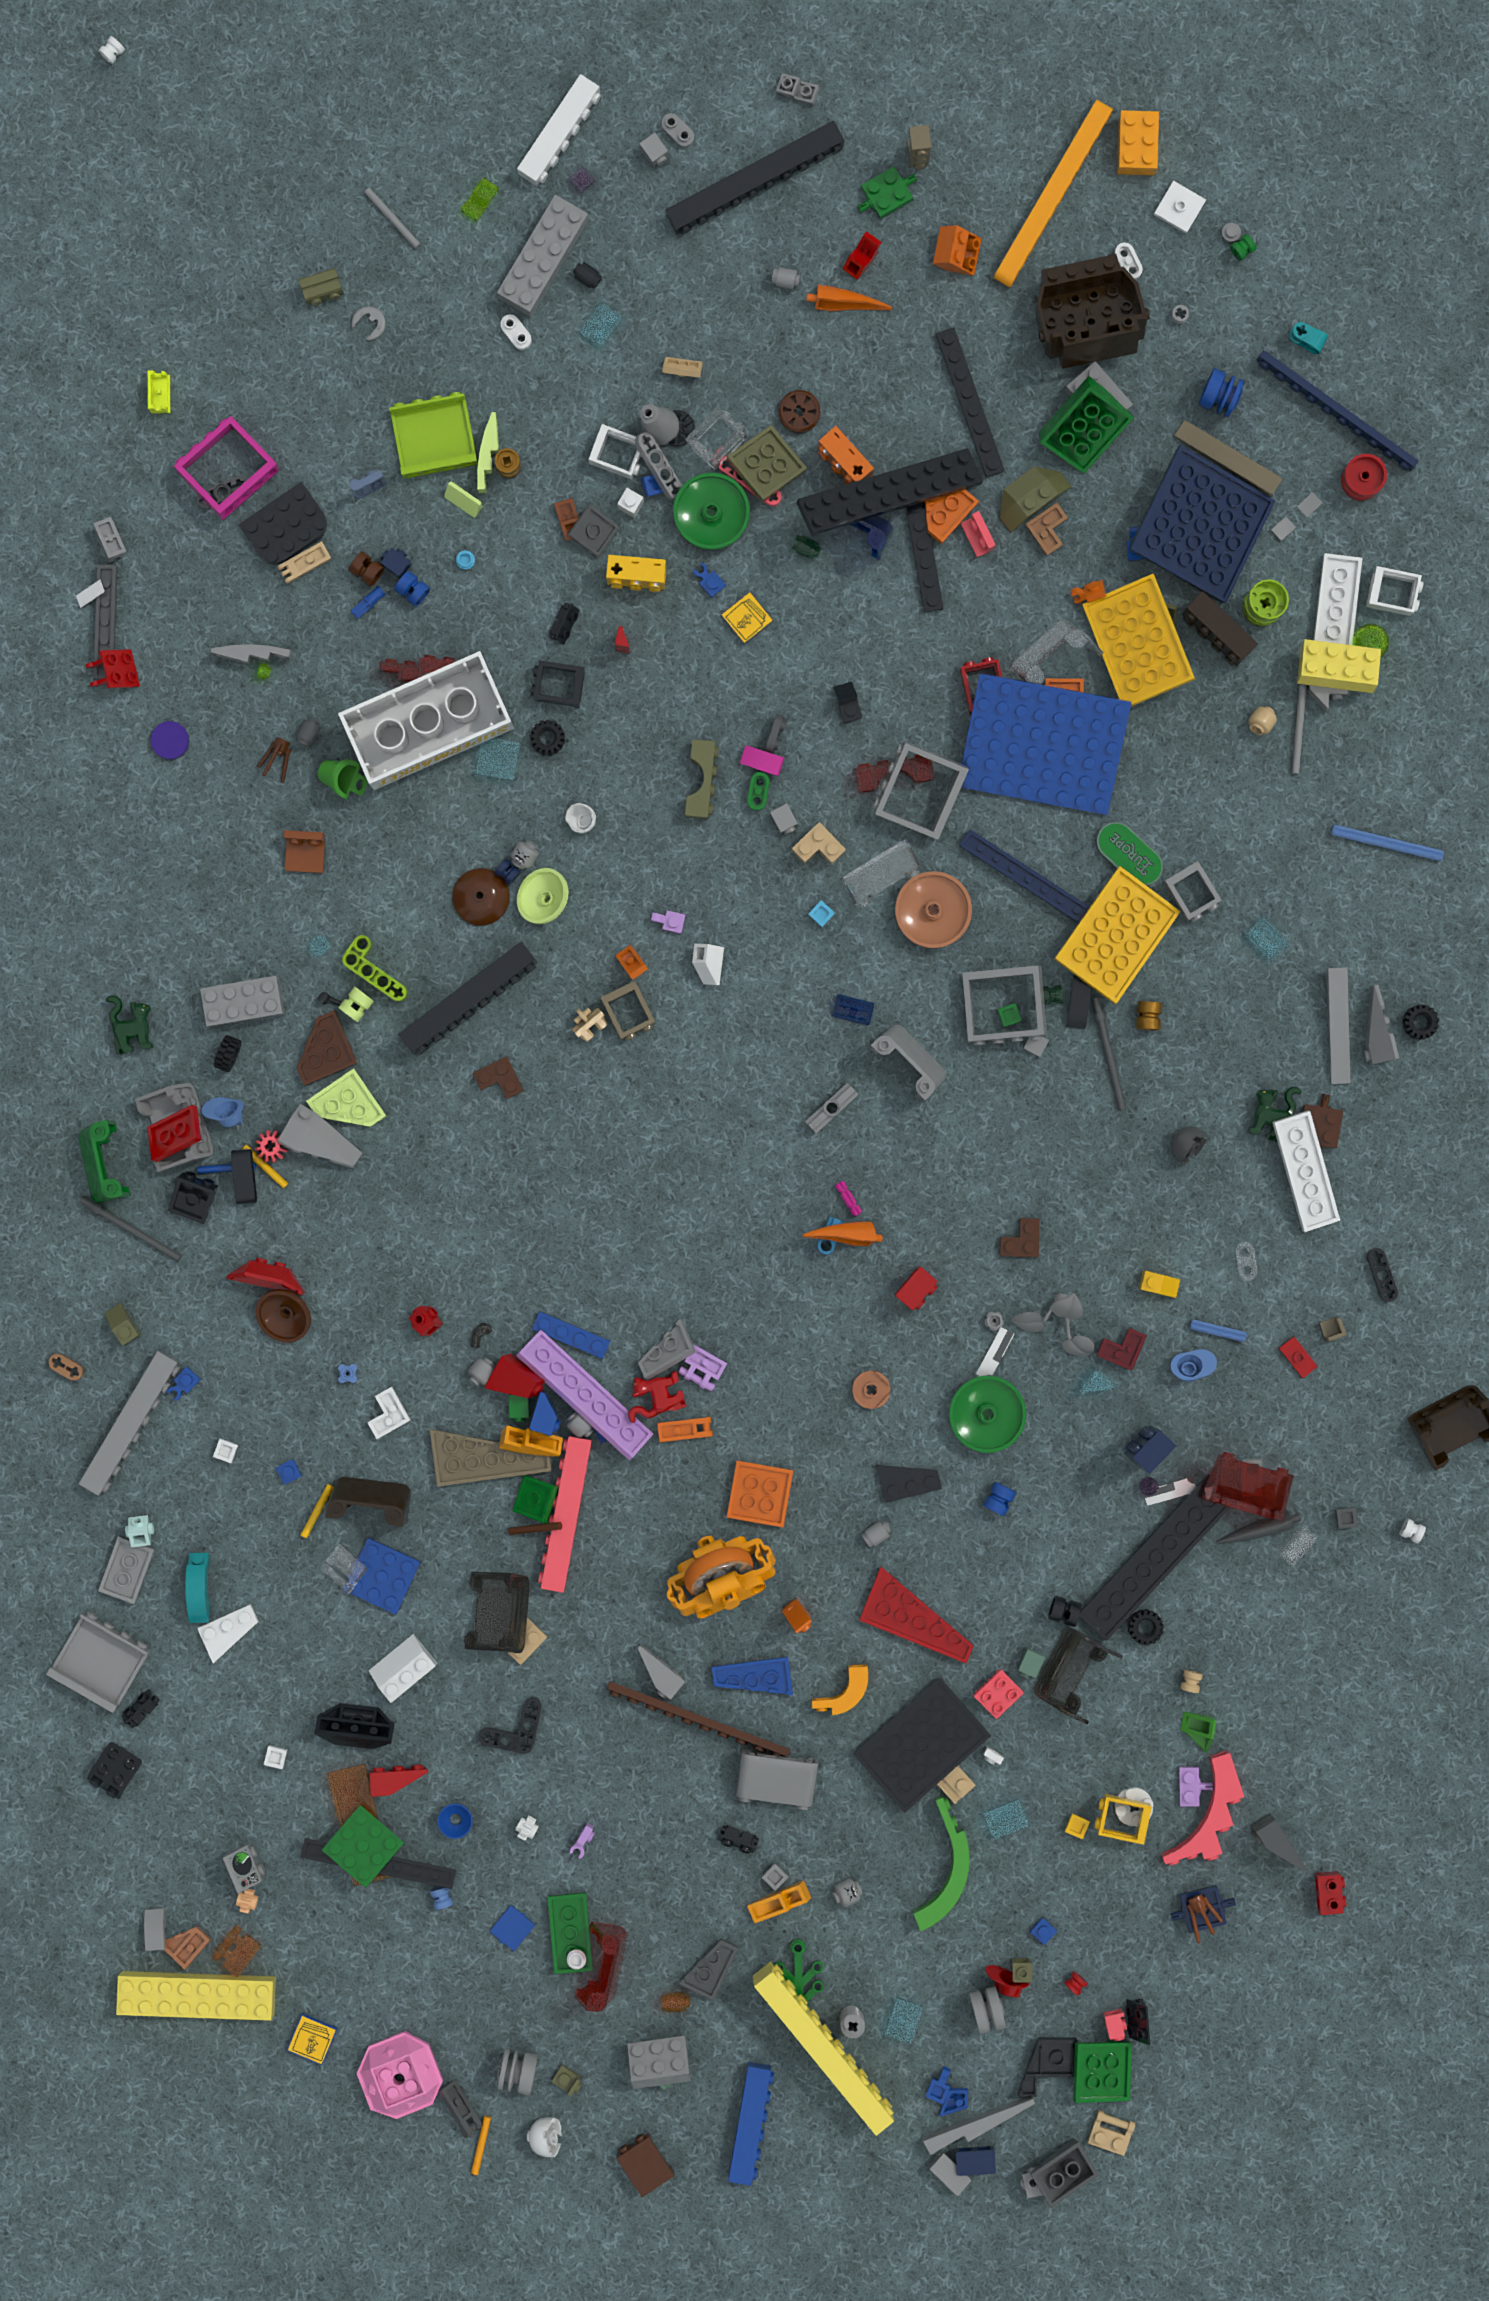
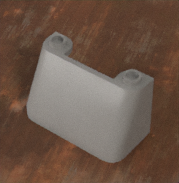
M896 1024L889 1027L869 1047L875 1054L879 1053L881 1055L890 1054L893 1050L897 1049L922 1075L916 1081L915 1086L916 1096L922 1102L946 1079L944 1068L901 1025Z
M190 1083L171 1085L135 1099L138 1112L143 1116H150L152 1124L190 1105L196 1106L198 1110L201 1141L157 1163L154 1162L157 1172L194 1162L213 1154V1145L193 1085Z
M742 1748L736 1796L739 1797V1801L751 1802L752 1799L796 1805L797 1809L808 1810V1807H812L819 1765L818 1759L809 1757L803 1762V1758L800 1757L796 1759L761 1754V1752H757V1755H755L750 1749Z

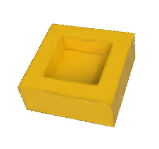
M1071 1813L1064 1831L1083 1839L1090 1821Z

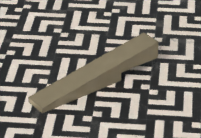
M1186 420L1183 421L1174 435L1175 438L1231 475L1241 478L1269 497L1272 496L1283 479Z

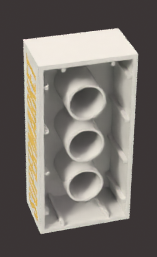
M480 651L338 713L368 783L374 790L514 729Z

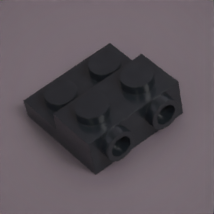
M182 1172L177 1179L168 1211L204 1224L210 1206L214 1201L218 1185H215L212 1179L204 1178L202 1180L197 1178L193 1172Z

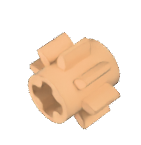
M246 1889L238 1894L236 1906L240 1907L239 1912L248 1914L250 1909H256L259 1896L254 1895L255 1890Z

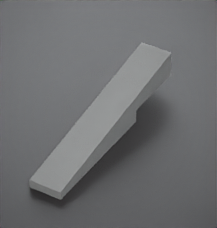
M1348 967L1326 969L1330 1081L1331 1084H1350Z
M1024 2097L924 2135L922 2136L923 2142L930 2155L963 2136L970 2142L1034 2105V2098Z

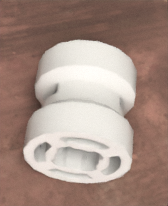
M110 36L106 46H101L98 51L108 62L113 64L116 61V56L122 54L125 48L114 37Z
M1407 1518L1401 1527L1399 1535L1404 1538L1409 1537L1411 1541L1418 1544L1425 1533L1426 1527L1421 1524H1414L1413 1520Z

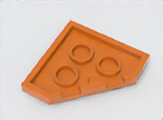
M966 489L925 501L927 533L942 545L976 507L979 501Z

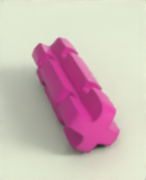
M841 1181L836 1184L835 1188L841 1193L840 1196L846 1206L851 1209V1214L854 1217L859 1215L862 1210L859 1205H856L857 1202L850 1190H847L845 1182Z

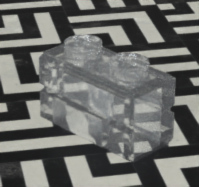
M1299 1524L1275 1553L1293 1567L1298 1562V1558L1300 1559L1318 1537L1304 1525Z

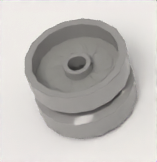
M996 1986L986 1988L987 2001H983L982 1993L979 1990L969 1992L980 2035L990 2032V2019H992L993 2026L997 2031L1006 2029L1005 2013Z

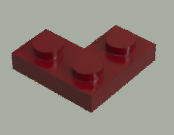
M1128 1328L1121 1345L1103 1338L1096 1356L1132 1371L1147 1335Z

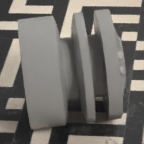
M506 2048L498 2069V2090L503 2091L504 2083L508 2082L507 2092L512 2090L513 2084H518V2094L530 2096L538 2054L526 2052L523 2060H518L519 2053L515 2050L514 2057L511 2059L509 2058L511 2049Z

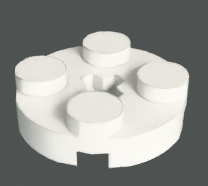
M1132 1787L1119 1792L1117 1795L1119 1797L1150 1803L1152 1806L1151 1817L1153 1801L1145 1790L1139 1787ZM1114 1802L1115 1812L1119 1820L1128 1826L1137 1827L1141 1808L1132 1812L1129 1805Z

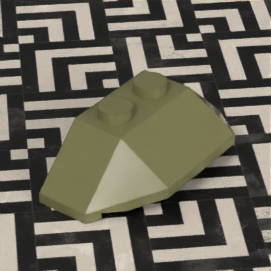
M1034 466L1003 490L999 518L1010 533H1012L1072 488V486L1061 472Z

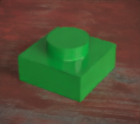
M1016 1003L998 1009L1004 1028L1022 1022Z

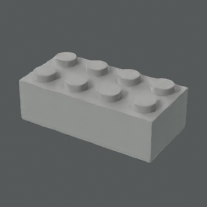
M278 976L200 989L206 1027L209 1028L285 1015Z

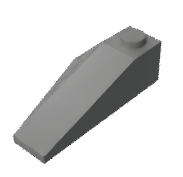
M1378 985L1371 986L1366 1050L1364 1051L1365 1061L1369 1062V1065L1399 1058L1394 1035L1388 1032L1389 1018L1386 1014L1383 1015L1382 1012L1385 1010V1006Z
M302 1104L293 1113L277 1141L293 1152L308 1153L314 1158H326L332 1163L353 1168L362 1156V1152L329 1123Z

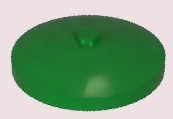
M704 473L691 478L680 488L674 501L673 515L679 533L688 543L704 550H719L732 545L743 535L749 522L750 506L745 491L735 480L720 473Z
M978 1376L965 1382L955 1392L949 1407L950 1425L956 1437L968 1448L982 1453L998 1452L1011 1446L1021 1435L1026 1423L1025 1402L1020 1392L1010 1382L996 1376Z

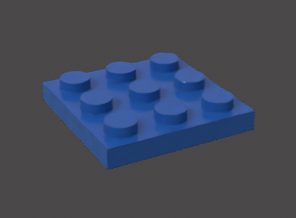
M368 1538L344 1591L393 1614H397L421 1561Z

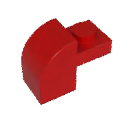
M866 231L857 248L849 255L842 269L858 280L877 256L882 242Z

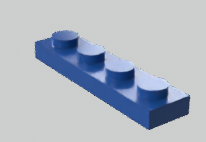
M539 1311L532 1328L538 1332L542 1330L549 1337L602 1359L610 1344V1340Z

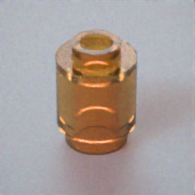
M673 1992L662 1995L663 2011L668 2013L686 2012L687 2007H690L689 1995L686 1996L685 1992Z

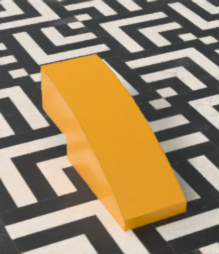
M506 1426L501 1431L499 1448L524 1454L559 1457L561 1455L563 1438L555 1435L549 1436L529 1428L522 1430Z
M804 1880L760 1898L748 1904L747 1907L754 1923H758L807 1903L811 1899V1895Z

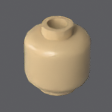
M1268 706L1257 707L1248 720L1250 730L1256 735L1268 734L1277 721L1274 710Z

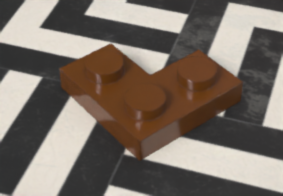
M507 1056L473 1073L481 1091L496 1083H499L506 1099L524 1091Z
M1020 1218L1019 1237H1000V1256L1039 1257L1040 1219Z

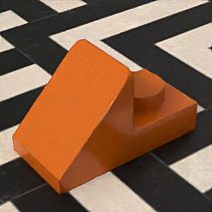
M631 945L615 955L632 980L648 970Z

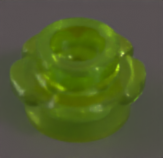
M260 663L256 677L260 678L261 681L269 678L271 668L268 667V663Z

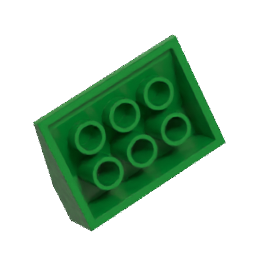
M1088 376L1039 431L1040 443L1085 474L1129 425L1134 416L1103 386Z

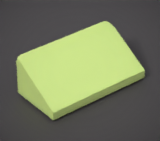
M452 481L448 483L444 497L475 518L483 507L481 501Z

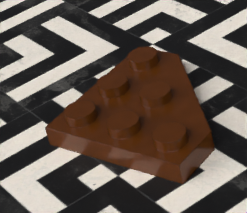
M335 1010L316 1018L313 1030L297 1066L304 1086L358 1063Z

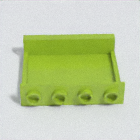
M453 392L447 397L438 395L431 397V400L423 401V399H416L410 404L396 403L393 407H389L403 479L478 465L464 393Z

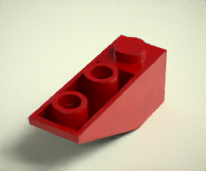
M423 1764L412 1765V1768L404 1769V1766H392V1770H385V1767H374L373 1771H368L369 1795L371 1797L392 1795L428 1773V1769L423 1767Z

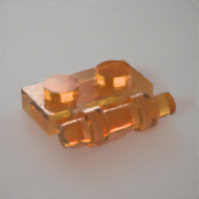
M237 1925L232 1931L229 1930L226 1934L227 1938L222 1944L217 1946L216 1952L212 1956L216 1961H219L222 1956L227 1959L222 1966L236 1977L240 1975L262 1946V1944L248 1934L241 1939L238 1935L242 1929ZM233 1942L237 1947L231 1953L228 1951V1948Z

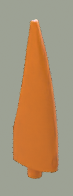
M820 284L817 286V293H807L806 301L815 302V309L892 310V306L863 294Z
M870 1221L830 1225L802 1235L803 1238L825 1239L851 1246H870L875 1242H882L883 1239L881 1234H876L875 1227Z

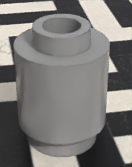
M779 267V269L774 268L772 284L794 290L795 286H799L800 275H797V270Z
M879 1520L866 1529L862 1537L871 1548L891 1536L889 1532L892 1530L886 1521L882 1523Z

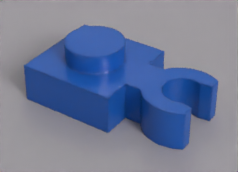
M701 563L704 571L698 573L694 569L693 573L697 578L703 579L699 583L700 586L713 598L726 587V584L714 570L709 574L707 566Z
M186 1366L173 1380L177 1385L170 1387L166 1393L170 1394L171 1391L175 1390L177 1396L174 1400L177 1401L181 1398L183 1390L189 1393L201 1378Z

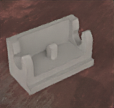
M109 517L93 523V531L108 564L114 562L115 558H123L126 549L112 518Z
M939 2153L926 2166L957 2197L972 2181L967 2175L958 2176L957 2166L944 2153Z

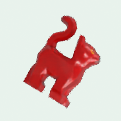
M676 1371L671 1372L669 1377H655L648 1381L640 1377L634 1379L632 1386L634 1393L632 1397L644 1396L649 1392L653 1407L649 1411L642 1406L632 1407L628 1412V1418L631 1423L636 1422L635 1415L638 1413L645 1418H653L666 1411H676L686 1407L682 1390L677 1391L675 1395H669L668 1387L679 1381Z

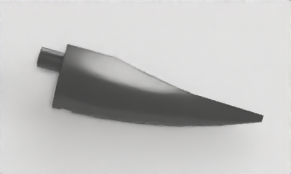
M1288 1510L1242 1527L1217 1540V1544L1245 1541L1294 1529L1293 1523L1301 1521L1299 1513L1290 1516Z

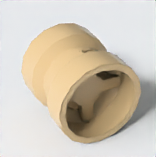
M1184 1670L1183 1676L1185 1681L1181 1683L1180 1689L1199 1693L1200 1686L1197 1683L1202 1680L1203 1674Z

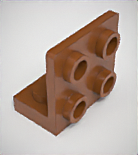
M284 830V839H286L285 870L323 873L326 835L323 832Z

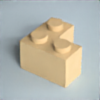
M819 822L791 851L804 865L817 852L832 865L846 852V849Z

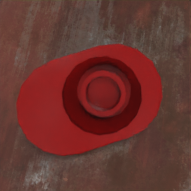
M988 1965L985 1968L986 1974L995 1981L997 1991L1004 1996L1019 1998L1022 1989L1030 1984L1013 1982V1972L997 1965Z

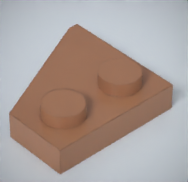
M195 1927L166 1939V1949L164 1951L185 1970L212 1939L202 1929Z

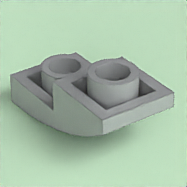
M783 73L776 89L777 93L812 106L815 105L820 91L819 85L804 82L799 77Z

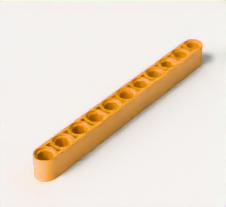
M1099 100L1095 101L993 279L1009 288L1012 286L1111 116L1113 108Z

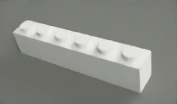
M579 75L518 166V175L537 187L540 182H545L548 177V170L557 164L559 160L558 155L561 151L564 152L569 145L568 140L572 135L575 136L577 134L582 119L585 121L590 114L589 109L591 106L598 103L601 97L600 86L583 75Z

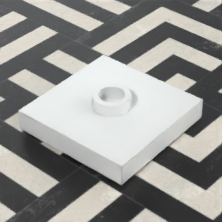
M1173 181L1156 209L1154 216L1187 234L1206 199Z

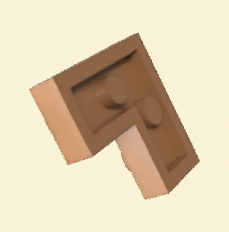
M1055 503L1025 524L1046 556L1063 546V543L1053 529L1066 521L1068 517L1059 504Z

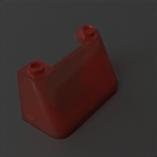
M1223 1452V1454H1218L1201 1499L1261 1517L1283 1520L1294 1475L1288 1474L1289 1470L1277 1467L1276 1471L1235 1459L1234 1454Z
M591 1921L589 1931L596 1935V1942L600 1944L603 1951L597 1981L588 1980L584 1988H577L575 1998L586 2011L600 2012L615 1997L628 1934L619 1925Z

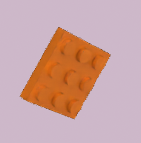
M737 1460L727 1518L784 1528L793 1470Z

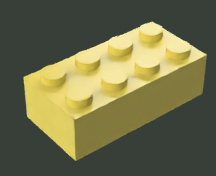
M1305 639L1300 647L1297 684L1374 693L1378 686L1381 649Z

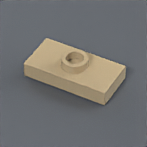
M665 357L662 373L700 378L703 362Z

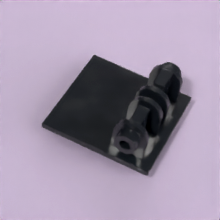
M1126 1999L1127 2032L1129 2038L1150 2045L1148 2007L1143 1999H1136V2002Z

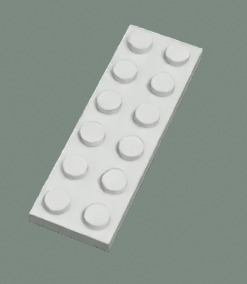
M1323 554L1313 640L1352 645L1362 558Z
M1307 1110L1272 1122L1302 1231L1307 1232L1340 1221L1311 1112Z

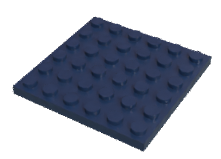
M1180 445L1177 447L1128 550L1198 590L1203 591L1221 603H1226L1276 500Z

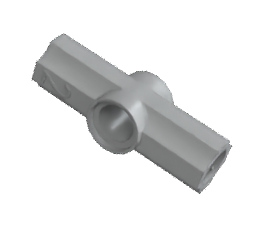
M846 1083L805 1122L817 1134L858 1096V1093ZM829 1103H834L837 1106V1111L833 1114L829 1113L826 1109Z

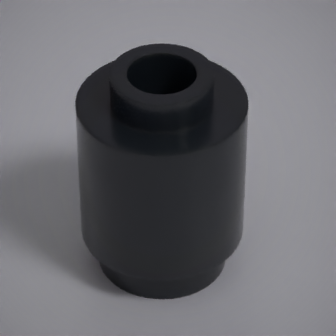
M586 262L578 263L573 271L575 274L574 278L588 288L595 289L603 277L599 274V271Z

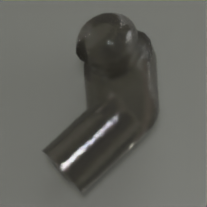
M481 1323L473 1329L470 1347L480 1348L481 1337L492 1332L490 1324Z

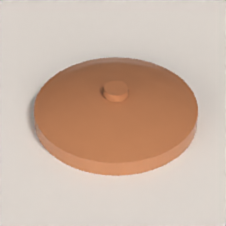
M931 871L914 876L902 887L895 904V917L901 932L911 942L924 948H942L954 943L964 934L972 916L971 899L966 888L956 878L943 872Z

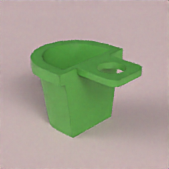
M328 759L321 763L318 770L319 781L333 789L335 794L344 799L348 798L350 791L362 796L368 784L367 778L358 773L361 764L354 760L345 759L337 761ZM361 779L362 786L357 790L356 783Z

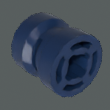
M505 859L494 873L498 877H503L504 881L511 885L519 876L521 870L513 867L511 862Z

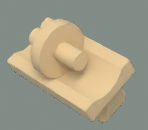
M598 1007L593 1012L589 1008L583 1012L578 1008L576 1012L579 1016L574 1019L577 1025L572 1028V1031L577 1037L580 1036L588 1042L594 1036L589 1030L592 1025L595 1024L599 1030H602L608 1024L603 1017V1012Z

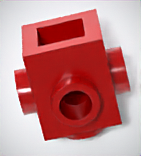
M418 1306L409 1317L412 1328L421 1336H431L443 1325L438 1317V1312L431 1306Z

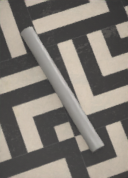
M370 188L366 189L364 193L408 242L417 249L421 243Z

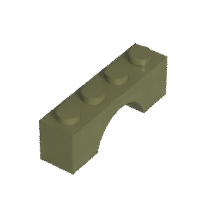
M692 739L691 761L702 769L704 781L696 793L687 796L685 818L708 820V815L713 813V804H710V796H714L715 785H712V777H716L717 766H713L714 758H718L719 747H715V741Z

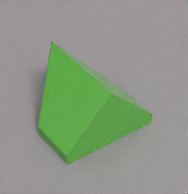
M1183 1712L1180 1731L1185 1732L1207 1753L1214 1738L1216 1719L1213 1716Z

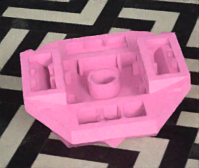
M407 2031L370 2044L357 2071V2076L370 2110L395 2119L433 2105L443 2082V2077L430 2044ZM402 2074L405 2080L397 2081L395 2075Z

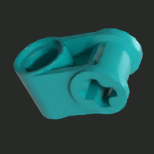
M1304 322L1296 323L1289 332L1291 342L1316 355L1320 354L1328 338L1325 332Z

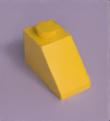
M1143 1271L1139 1289L1176 1298L1180 1279Z

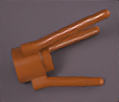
M1202 1894L1188 1900L1189 1905H1187L1198 1944L1201 1941L1194 1911L1196 1914L1201 1913L1212 1935L1215 1932L1205 1913L1206 1906L1219 1922L1223 1921L1209 1903L1207 1897H1203Z

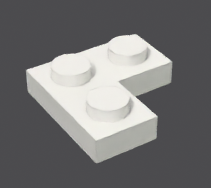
M393 1387L375 1396L384 1413L369 1421L368 1425L376 1439L411 1420Z

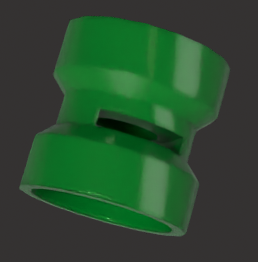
M1248 234L1243 235L1239 242H1234L1230 245L1231 252L1239 261H1242L1248 253H1253L1257 249L1256 244Z

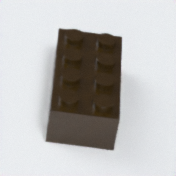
M1203 591L1182 613L1185 623L1189 626L1193 625L1198 630V635L1203 639L1207 638L1212 643L1211 647L1218 653L1221 651L1226 656L1225 660L1232 666H1238L1258 645L1248 633Z

